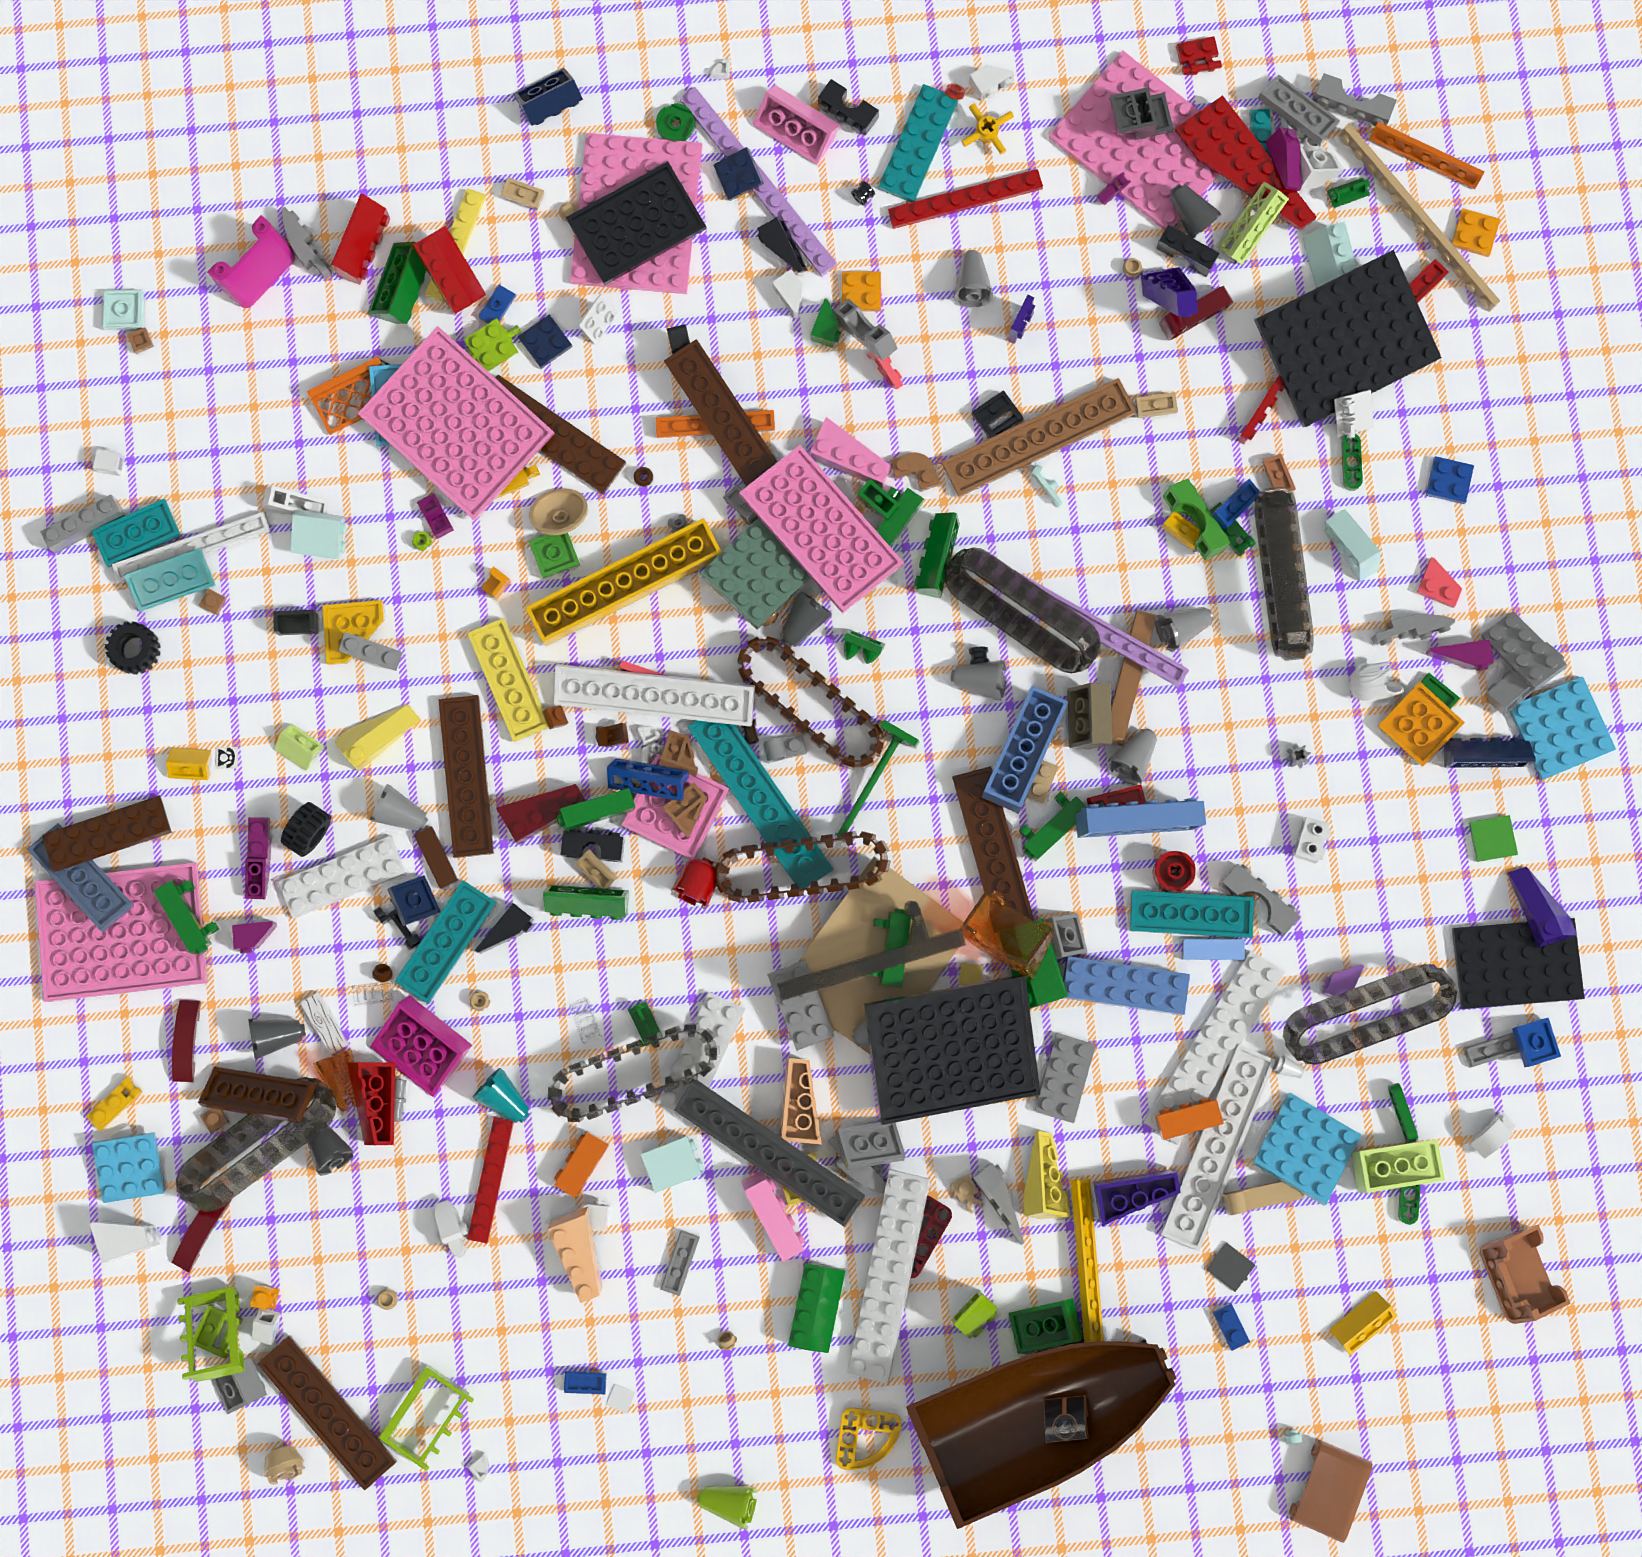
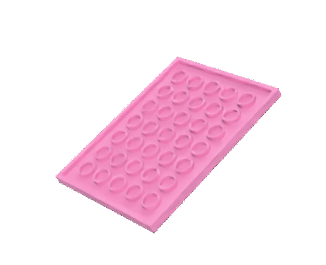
M1124 50L1049 135L1050 140L1107 185L1124 172L1125 178L1130 180L1131 183L1118 194L1163 230L1166 229L1168 224L1175 227L1180 221L1170 199L1172 195L1170 191L1176 185L1180 184L1183 186L1186 184L1202 196L1219 176L1209 166L1201 164L1175 132L1176 127L1200 110ZM1147 87L1149 88L1150 96L1165 93L1174 128L1173 132L1139 140L1134 139L1133 132L1118 135L1109 100L1111 95ZM1118 181L1115 183L1118 189L1122 186Z
M586 133L578 210L667 161L696 208L703 144L699 142H672L665 139ZM575 236L570 284L687 294L693 237L604 286Z
M439 326L429 334L357 413L474 521L555 434Z
M196 862L105 873L133 903L134 907L103 933L54 879L35 881L44 1002L208 983L205 953L194 955L188 952L154 893V890L171 880L176 882L178 886L187 880L192 881L195 889L184 894L203 927L198 864Z

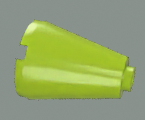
M705 1486L703 1490L699 1491L697 1502L700 1503V1508L746 1530L749 1528L746 1523H751L755 1512L757 1499H753V1493L757 1494V1489L752 1486Z

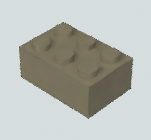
M1090 682L1067 689V701H1069V748L1090 750L1112 744V693L1110 684Z

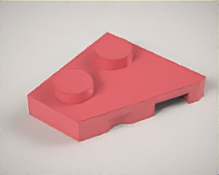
M871 351L866 353L869 359H874L878 366L877 370L891 388L899 389L903 386L901 382L902 376L897 369L892 368L890 357L882 361Z
M1431 557L1417 594L1454 608L1461 594L1462 587L1435 558Z

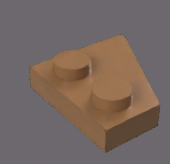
M670 730L659 765L688 770L689 774L696 776L698 766H695L694 763L695 756L690 747L689 736Z
M694 782L683 790L684 799L682 801L671 800L663 806V809L687 838L690 837L707 800V797Z

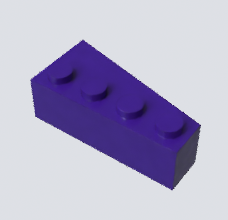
M1180 267L1141 273L1142 295L1145 298L1180 317H1190L1192 314L1198 313L1197 291Z
M1175 1169L1093 1182L1099 1223L1102 1227L1133 1212L1145 1209L1149 1205L1181 1193L1178 1172Z

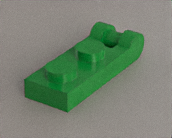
M1221 502L1209 510L1211 514L1222 504ZM1236 520L1223 530L1231 542L1229 546L1239 557L1245 553L1247 548H1252L1256 545L1254 539L1246 533ZM1238 538L1243 540L1241 544L1236 542Z

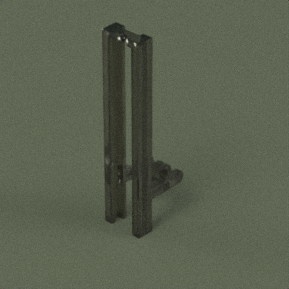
M908 901L905 903L904 909L905 914L911 917L912 923L907 944L777 983L781 1000L790 999L965 946L966 943L962 930L955 929L929 937L918 903L916 901Z

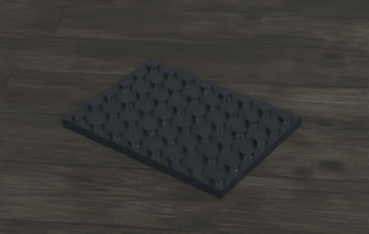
M1394 250L1254 319L1303 428L1335 413L1334 399L1366 390H1371L1372 394L1442 358Z
M1024 974L864 1004L879 1117L882 1125L1041 1095L1026 976Z

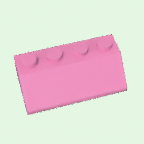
M777 85L766 91L752 124L815 164H819L833 143L841 126Z

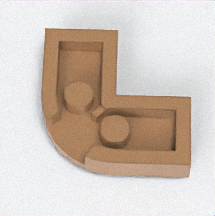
M913 452L890 459L896 480L915 474L921 492L940 486L934 465L926 455Z

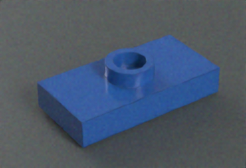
M499 284L479 314V319L487 324L496 318L500 322L516 298V294Z
M565 1371L564 1393L605 1395L607 1373Z

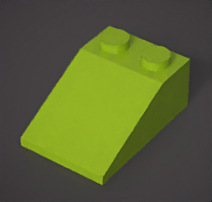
M978 1290L951 1321L969 1339L972 1336L976 1338L983 1331L982 1325L986 1321L990 1323L998 1315L996 1312L998 1307Z

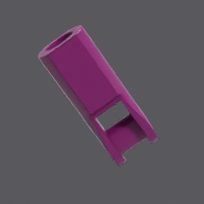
M1124 172L1096 195L1103 205H1106L1131 183L1130 180L1125 178ZM1117 181L1122 185L1119 189L1115 185Z

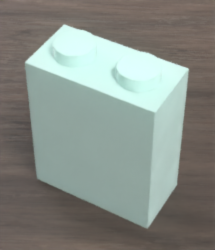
M297 510L292 515L291 553L338 560L346 550V542H343L344 535L347 532V523H344L345 516Z
M686 1136L641 1154L655 1193L703 1175L701 1171L704 1170L701 1159H697L694 1151L697 1148L693 1139L689 1140V1137Z

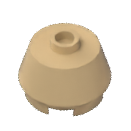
M294 1446L277 1447L265 1456L264 1477L268 1479L271 1485L278 1484V1480L288 1479L290 1481L302 1474V1470L305 1469V1460Z

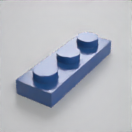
M1249 478L1211 515L1225 530L1262 493Z

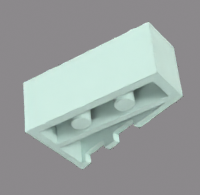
M1346 509L1325 520V535L1329 540H1332L1359 582L1380 570L1381 551Z

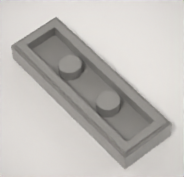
M1513 1033L1463 1048L1470 1068L1519 1053Z
M680 1230L660 1290L677 1296L681 1295L700 1236Z

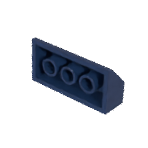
M1500 737L1490 738V741H1482V738H1470V741H1462V738H1450V741L1443 745L1444 768L1527 767L1536 762L1530 741H1523L1522 737L1510 738V741H1502Z

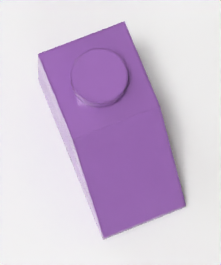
M1360 964L1334 973L1329 977L1326 976L1321 986L1324 988L1322 994L1343 1004L1348 1003L1364 965Z

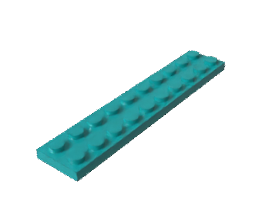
M697 720L688 726V729L766 843L777 842L778 846H780L783 840L797 839V842L800 843L801 838L811 837L734 724ZM814 844V849L811 851H807L805 846L794 847V853L788 854L785 848L774 850V855L794 884L798 883L799 889L810 887L811 881H819L834 870L817 844Z

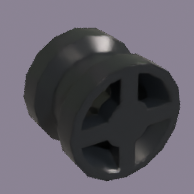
M861 181L859 187L851 191L853 198L862 206H865L867 200L873 198L876 194L873 188L865 181Z
M980 646L968 649L971 655L970 664L990 662L989 658H987L988 647Z

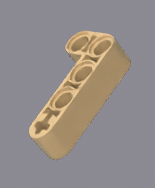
M1283 1181L1222 1194L1227 1215L1248 1212V1210L1305 1198L1303 1193Z

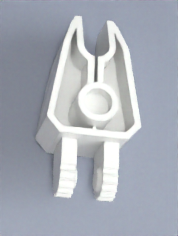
M445 1200L437 1203L435 1206V1219L439 1230L437 1232L440 1244L443 1243L449 1246L452 1255L456 1258H462L466 1253L463 1240L467 1239V1226L465 1222L461 1221L458 1210L450 1201Z

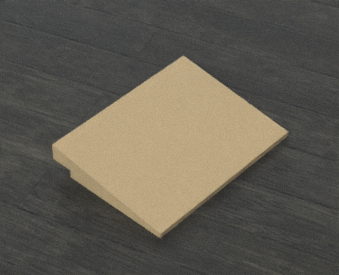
M874 856L859 876V881L868 879L867 873L870 871L876 873L878 867L875 864L879 860ZM890 867L888 872H884L881 875L882 880L875 885L868 886L864 883L863 888L848 891L799 959V961L805 959L831 1027L854 1044L856 1043L852 1038V1035H854L853 1030L866 1018L865 1003L881 1001L888 996L897 998L928 992L973 929ZM895 908L907 910L906 914L912 915L902 988L879 985V976L867 975L868 967L882 968L887 928L873 926L874 918L888 920L889 912H894ZM861 1045L858 1046L871 1055L870 1046L864 1048Z

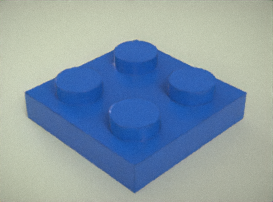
M1435 456L1426 496L1465 504L1474 465Z
M1549 1017L1512 1028L1524 1068L1561 1057Z

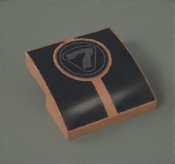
M1086 1395L1044 1400L1046 1443L1089 1439L1086 1419L1088 1417Z

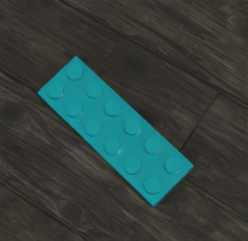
M925 84L922 85L880 181L879 190L906 201L915 202L958 104V97L953 99V95L949 97L943 91Z
M462 880L394 982L427 1004H430L497 902Z
M1131 891V932L1253 938L1254 897Z

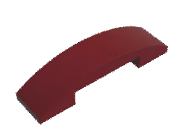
M179 1001L172 1047V1081L194 1083L196 1063L194 1062V1051L201 1001Z
M216 1190L212 1191L184 1235L171 1263L188 1273L191 1272L211 1232L232 1200Z

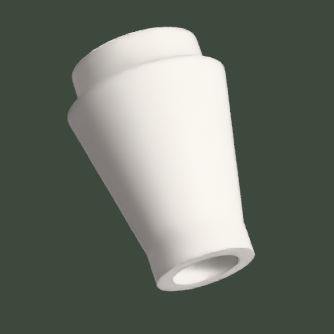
M1278 1055L1275 1058L1276 1062L1273 1071L1277 1075L1302 1078L1305 1071L1304 1067L1298 1065L1285 1055Z

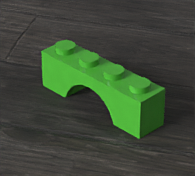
M1188 478L1169 486L1163 498L1172 512L1184 513L1196 522L1199 529V537L1194 545L1203 559L1207 560L1223 553L1231 542L1211 515L1195 486Z

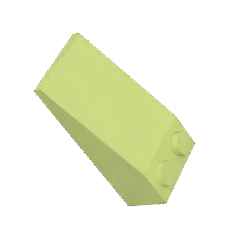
M1438 1139L1359 1150L1352 1153L1358 1193H1370L1445 1180Z

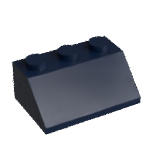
M565 68L513 93L531 126L539 125L546 118L557 116L562 110L574 107L579 104V101L583 100L574 78Z

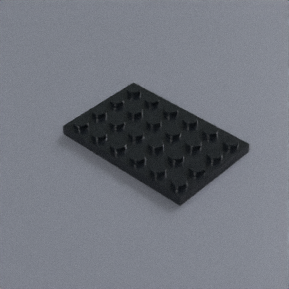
M668 161L566 217V221L604 286L707 229Z
M1570 918L1576 930L1575 918ZM1528 922L1452 928L1461 1010L1585 999L1577 936L1538 948Z

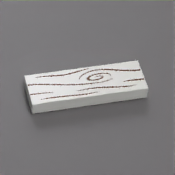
M319 992L301 1002L303 1009L330 1055L349 1045Z

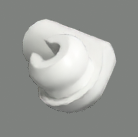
M651 742L643 747L640 751L639 762L649 764L650 758L660 752V745Z

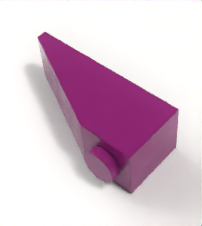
M1279 127L1265 143L1285 189L1300 191L1302 189L1301 145L1294 129Z
M1490 639L1432 647L1426 651L1427 656L1467 669L1476 668V671L1487 670L1494 663Z

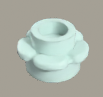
M1298 1429L1286 1431V1436H1283V1438H1285L1286 1444L1303 1442V1433H1299Z

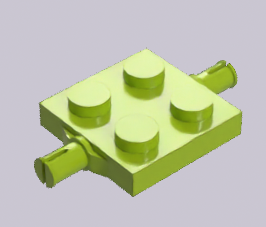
M496 318L465 338L464 341L470 350V356L489 372L519 353L513 344L512 337L520 333L521 330L516 325L507 331Z

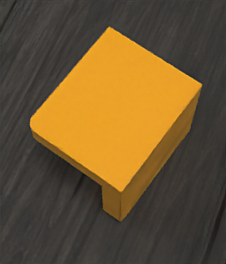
M493 566L489 571L490 577L481 588L497 601L510 585L511 580Z

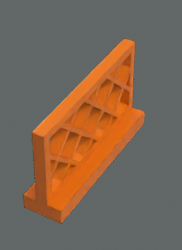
M378 356L307 391L329 435L363 419L358 414L353 419L345 417L348 406L359 409V412L363 407L365 398H372V396L367 395L371 384L369 366L383 365ZM363 381L367 383L364 394L354 391L356 382ZM342 389L349 391L346 402L336 399L338 391ZM352 393L363 396L360 407L349 404ZM324 398L332 400L329 411L321 409L318 401ZM334 402L345 405L342 416L332 413ZM330 415L341 418L339 426L333 429L328 424Z

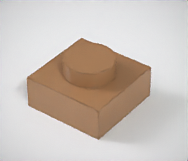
M146 327L127 334L135 354L154 347Z
M208 588L198 606L218 616L227 598Z
M211 1108L200 1116L210 1133H214L230 1122L223 1110Z

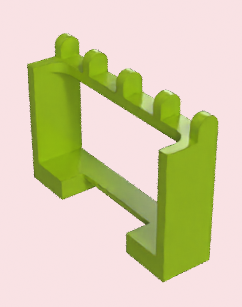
M232 1286L178 1298V1305L185 1304V1315L179 1316L178 1321L186 1322L187 1333L180 1336V1342L187 1341L188 1354L182 1355L181 1361H188L189 1372L183 1373L182 1379H193L195 1382L245 1372L244 1353L238 1344L236 1314L240 1313V1300L237 1290ZM226 1300L230 1363L195 1370L191 1308Z
M428 1365L379 1439L422 1469L428 1471L430 1467L424 1462L430 1451L437 1455L439 1454L440 1450L434 1445L442 1433L448 1437L451 1436L452 1432L446 1427L454 1415L462 1419L464 1415L458 1411L459 1407L465 1399L472 1403L474 1398L469 1395L468 1391ZM432 1376L461 1397L422 1457L393 1439L392 1435L422 1388L425 1387Z

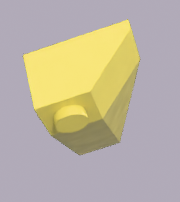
M407 704L349 728L334 743L355 769L360 772L421 719Z
M1035 1131L1023 1195L1025 1217L1036 1219L1070 1218L1069 1195L1067 1190L1064 1191L1061 1179L1064 1176L1063 1172L1058 1170L1056 1162L1058 1154L1052 1133Z

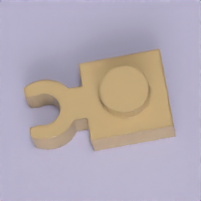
M969 1174L951 1183L959 1201H967L966 1207L970 1213L973 1212L971 1209L973 1202L978 1203L980 1208L982 1207V1202L974 1197L978 1190Z

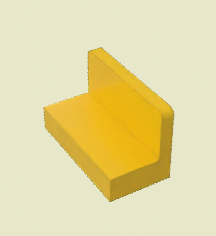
M172 748L166 760L168 778L208 780L210 777L208 762L211 757V750Z

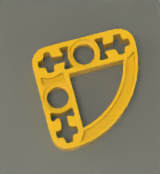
M855 1407L846 1408L841 1416L836 1453L837 1466L843 1470H859L881 1461L897 1442L901 1430L900 1417L889 1412ZM850 1411L854 1412V1416H857V1419L852 1421V1427H856V1430L850 1428L843 1429V1425L848 1426V1419L845 1418V1415H849ZM870 1414L875 1415L878 1419L874 1426H869L865 1422L866 1417ZM880 1415L885 1416L883 1419L885 1421H890L892 1417L895 1418V1422H898V1425L890 1429L888 1424L883 1423V1428H879L881 1423ZM859 1429L890 1433L887 1441L877 1452L866 1458L855 1460ZM849 1432L853 1434L854 1441L851 1444H845L842 1441L844 1433ZM840 1446L853 1448V1451L848 1450V1458L851 1459V1462H847L846 1465H843L842 1461L839 1460L840 1457L844 1456V1449L840 1450Z

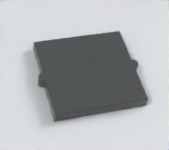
M1226 1242L1219 1253L1214 1254L1215 1258L1206 1270L1236 1292L1244 1280H1248L1247 1276L1255 1267V1264Z

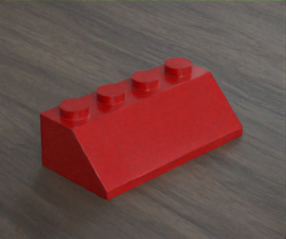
M362 193L358 198L331 263L339 278L361 285L362 280L366 279L369 263H372L375 258L377 244L380 245L384 227H387L390 222L387 209Z
M446 225L411 245L453 315L487 295Z

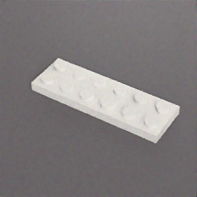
M390 835L278 881L292 919H297L404 875L407 872L394 839Z
M708 992L657 1104L674 1111L694 1078L708 1088L710 1087L746 1010L745 1008Z

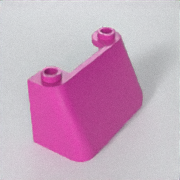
M262 215L252 225V232L258 238V241L233 267L220 261L207 271L218 288L242 308L253 306L293 264L296 258L291 246Z

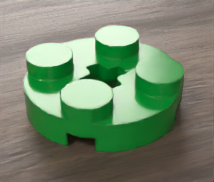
M671 104V106L662 108L657 115L656 125L658 134L665 140L672 142L687 141L695 130L694 116L691 110L683 104ZM679 120L680 126L673 127L671 121Z

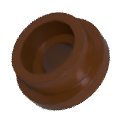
M640 467L634 472V481L641 487L649 486L653 481V473L647 467ZM645 474L647 475V479L641 480L640 476Z
M379 964L372 971L373 979L378 982L389 981L393 976L390 966L386 964Z

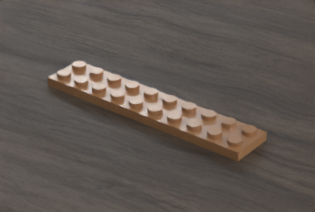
M1117 378L943 460L941 464L958 498L1127 419L1135 415L1136 410L1120 379Z

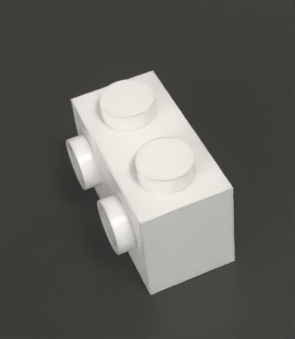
M1309 816L1303 818L1292 857L1314 864L1318 863L1319 860H1323L1326 852L1323 846L1325 840H1329L1332 831L1329 829L1330 823Z

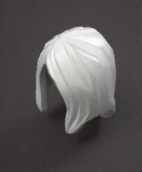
M1388 661L1359 665L1352 673L1349 681V688L1353 697L1362 701H1374L1392 697L1404 692V688L1398 682L1385 680L1386 675L1392 673L1393 670L1392 668L1380 670V667L1390 665Z

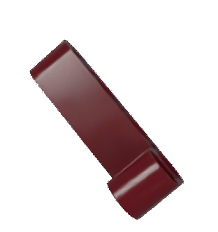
M1223 285L1197 300L1198 313L1184 318L1170 312L1161 319L1159 326L1168 341L1228 308L1234 301Z
M927 1195V1199L930 1200L931 1205L923 1213L929 1219L920 1233L917 1247L925 1245L928 1248V1252L925 1256H918L915 1253V1257L923 1262L921 1264L919 1262L916 1263L915 1269L917 1271L916 1273H911L910 1279L919 1276L952 1218L951 1209ZM940 1209L948 1211V1218L946 1220H939L937 1218V1212ZM936 1227L938 1235L935 1238H929L926 1234L928 1228Z

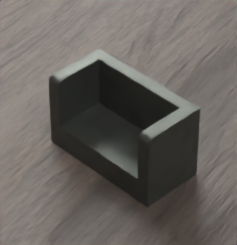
M313 609L273 611L274 632L279 636L319 634L318 614Z

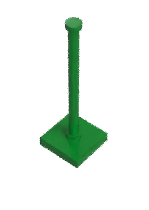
M883 720L880 727L892 734V741L838 833L835 832L837 838H840L841 833L848 832L899 743L902 744L904 741L917 748L920 743L917 738Z

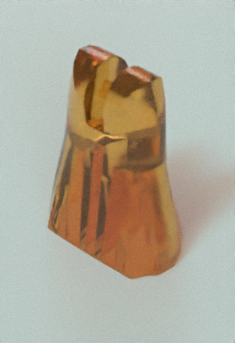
M351 1049L313 1063L315 1070L341 1113L349 1110L345 1097L346 1094H348L353 1107H356L347 1064L348 1062H354Z

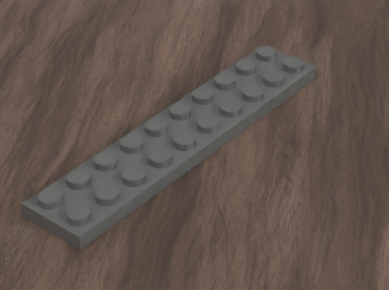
M695 1078L674 1109L678 1114L843 1227H845L866 1196Z

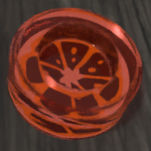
M953 83L948 84L945 90V94L955 100H962L966 92L962 86Z

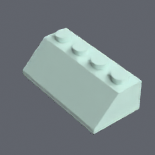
M1345 221L1326 225L1303 236L1316 288L1357 268Z

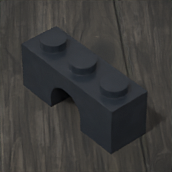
M830 79L818 96L820 109L826 113L830 112L835 115L839 122L847 123L853 131L866 136L878 120L879 110L865 100H862L859 106L855 108L846 107L843 102L847 98V89L833 79Z
M1169 224L1156 249L1172 258L1174 255L1185 258L1190 263L1191 269L1205 277L1210 273L1220 254Z
M577 828L563 831L560 853L562 857L580 859L588 845L597 844L601 848L602 861L623 862L625 838L620 836L621 833L609 832L608 835H601V831L597 830L581 833V829Z

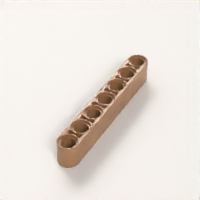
M1137 610L1130 636L1149 646L1156 614ZM1125 657L1111 705L1112 744L1123 746L1143 670V667Z

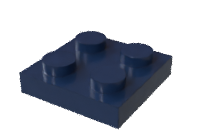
M748 147L713 164L729 201L764 184Z
M550 314L518 336V339L540 369L573 347Z
M425 875L387 889L403 926L441 912Z

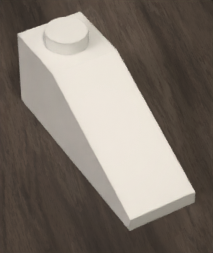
M272 485L265 489L261 508L293 515L297 510L327 514L329 501Z
M594 1200L593 1204H588L544 1221V1225H549L552 1220L588 1207L592 1230L606 1232L608 1231L610 1206H606L605 1201Z

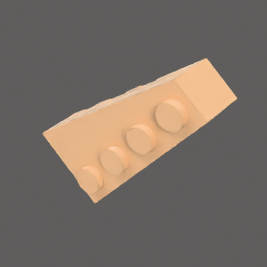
M786 1058L779 1136L789 1142L822 1145L810 1060Z
M585 1207L550 1221L547 1228L580 1303L598 1297L602 1289L596 1248L592 1235V1225L589 1218V1208Z

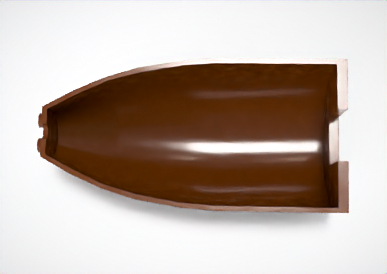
M1122 1341L1069 1344L1004 1363L906 1406L956 1528L960 1529L1051 1489L1082 1473L1117 1450L1144 1425L1175 1386L1174 1380L1177 1378L1172 1367L1167 1368L1165 1360L1168 1358L1163 1347L1159 1348L1158 1344ZM1086 1395L1088 1417L1086 1419L1089 1439L1046 1443L1044 1400Z

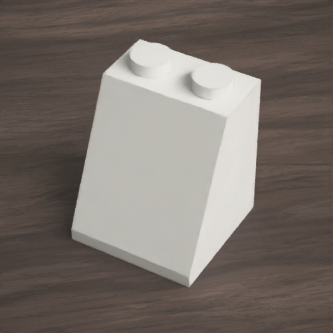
M112 1221L90 1223L102 1264L114 1262L160 1245L161 1235L158 1228H155L154 1225Z

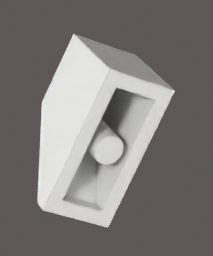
M790 269L772 282V288L796 319L799 316L803 293L802 283L804 281L798 273L795 274Z

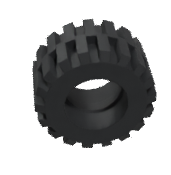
M126 621L123 626L121 624L116 625V630L111 629L110 633L112 635L106 637L108 644H105V649L108 652L105 653L110 658L111 664L115 665V667L125 673L138 675V672L145 673L146 668L151 670L153 668L151 664L158 662L156 656L161 654L158 648H161L160 643L157 641L159 639L145 625L132 621V623ZM133 638H140L142 641L140 653L133 658H126L124 655L126 643Z
M312 802L305 803L287 822L281 835V844L300 857L306 856L316 848L330 826L331 816Z

